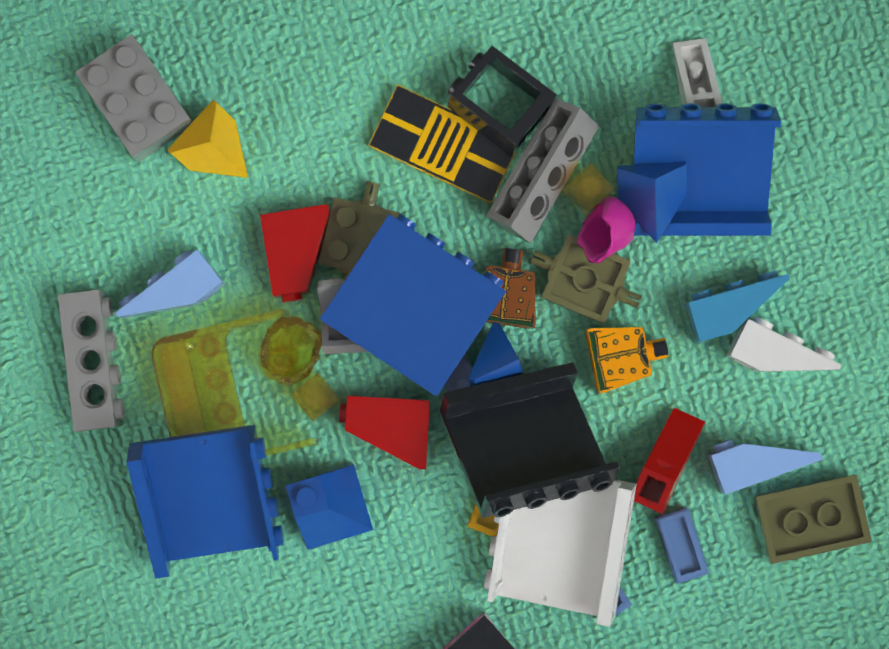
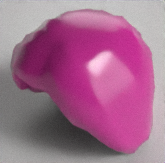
M608 196L596 205L587 219L582 222L583 227L577 238V244L584 249L589 263H601L604 259L622 250L633 241L636 219L632 211L620 199Z

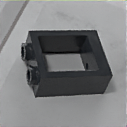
M491 46L485 54L479 52L474 57L468 67L471 71L464 79L459 76L450 86L447 92L450 94L447 107L512 156L544 118L557 94L494 46ZM490 66L535 99L511 130L507 129L465 96Z

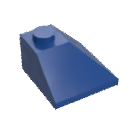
M354 464L285 485L295 520L308 550L374 530Z

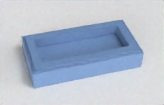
M686 507L654 517L675 583L678 584L709 574L689 509Z

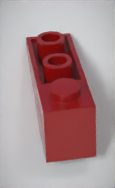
M673 409L636 482L635 503L664 515L706 421L679 409Z

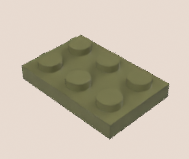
M856 474L754 496L770 564L872 542Z

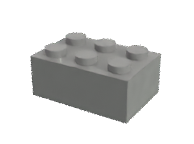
M132 34L75 72L128 152L138 162H141L181 135L193 122Z

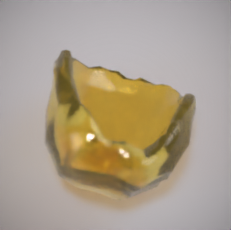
M298 316L279 318L267 329L259 348V366L263 375L284 386L295 384L310 375L320 358L319 351L322 346V334L312 323H308Z

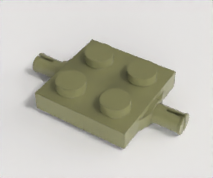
M366 181L362 201H348L334 197L318 264L336 268L344 274L343 279L348 277L387 216L390 214L397 218L401 214L383 209L376 204L380 187L378 183L374 182L373 185L372 182Z
M569 234L561 251L554 258L535 250L530 264L548 270V282L541 296L542 299L601 324H605L611 308L618 301L633 306L636 309L638 308L639 302L637 301H641L642 295L624 288L625 275L631 263L630 260L612 254L601 263H589L584 249L577 244V238Z

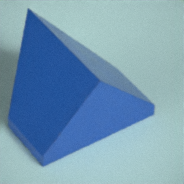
M686 161L617 166L618 199L632 211L636 221L656 243L687 197Z
M493 322L468 377L470 386L524 374L520 360L500 323Z

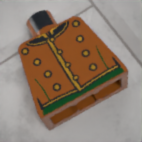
M503 248L501 267L491 265L486 267L485 272L488 271L504 282L501 288L506 290L505 295L486 321L487 323L496 322L500 323V325L535 329V273L521 270L524 252L522 250Z

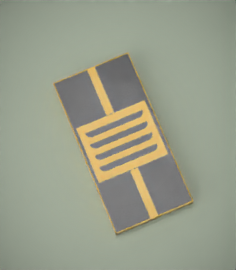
M398 84L368 145L382 154L489 204H492L515 155L514 153L510 156L449 108Z

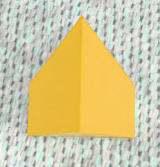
M214 100L208 104L167 149L190 171L248 178L236 121Z

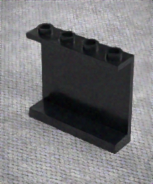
M573 362L444 393L440 413L482 518L493 515L494 517H504L516 509L524 507L529 509L538 508L547 501L558 498L569 500L581 492L589 490L600 492L613 484L620 467L617 462L606 464L573 389L578 375Z

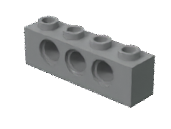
M555 98L486 216L506 232L531 243L598 130L599 125L581 108Z
M102 290L59 294L58 303L73 431L80 432L120 427V419L125 418V409L122 398H117L116 385L121 384V375L118 364H113L112 351L117 350V341L114 330H109L108 317L113 316L111 298L106 297L105 292ZM92 317L96 321V330L92 335L85 336L81 325L86 318ZM92 351H96L101 359L100 365L95 370H90L85 363L86 356ZM100 385L104 390L105 396L103 401L96 405L90 400L89 392L93 386Z

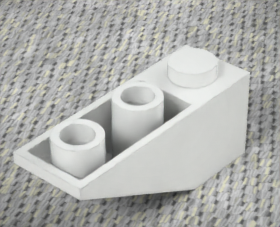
M754 317L753 321L747 319L740 326L725 356L755 372L839 370L842 366L833 361L835 355L819 347H816L815 351L803 346L804 340L792 333L785 332L784 336L772 331L773 324L759 317Z

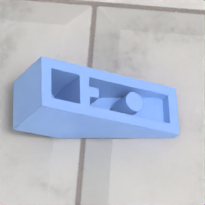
M732 439L714 445L715 452L707 454L719 491L725 495L823 460L821 453L742 443L734 445Z

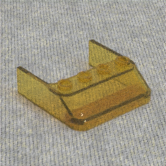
M275 310L163 337L154 344L152 360L170 437L245 426L226 345V337L234 330L290 317L288 310ZM318 437L266 449V455L269 456L319 444Z

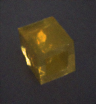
M591 163L565 186L563 192L586 216L604 198L608 197L614 188Z
M320 373L315 374L291 394L313 422L317 421L342 400Z

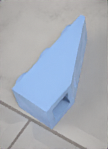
M187 250L173 261L176 266L166 274L160 271L146 282L149 287L139 295L133 292L119 303L122 308L115 312V314L125 319L198 306L224 287L226 283L202 252L196 250L192 253L190 250Z

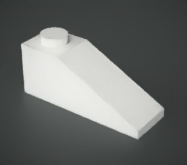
M707 39L674 42L673 53L681 105L693 103L701 107H716V105L722 104Z

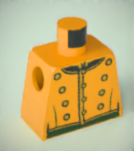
M643 327L590 328L585 330L597 394L608 392L652 375L650 361L668 358L665 338L646 341Z

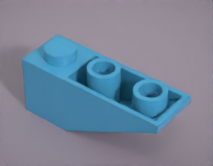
M776 270L758 275V283L745 286L744 280L724 285L726 292L712 295V291L709 289L692 294L693 301L684 305L695 343L734 333L789 280V275L786 274L778 277Z

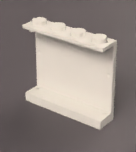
M614 480L609 488L600 492L589 490L581 492L569 500L558 498L547 501L538 508L529 509L524 507L513 510V512L504 517H494V522L499 523L498 534L492 537L489 548V556L494 557L492 569L487 570L484 581V589L489 590L487 601L493 602L499 595L597 616L596 624L610 627L616 615L637 484Z

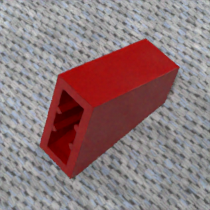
M328 204L260 215L272 294L275 298H282V303L303 300L302 294L310 293L331 210Z
M347 396V403H340L339 423H345V431L418 469L426 470L430 400Z

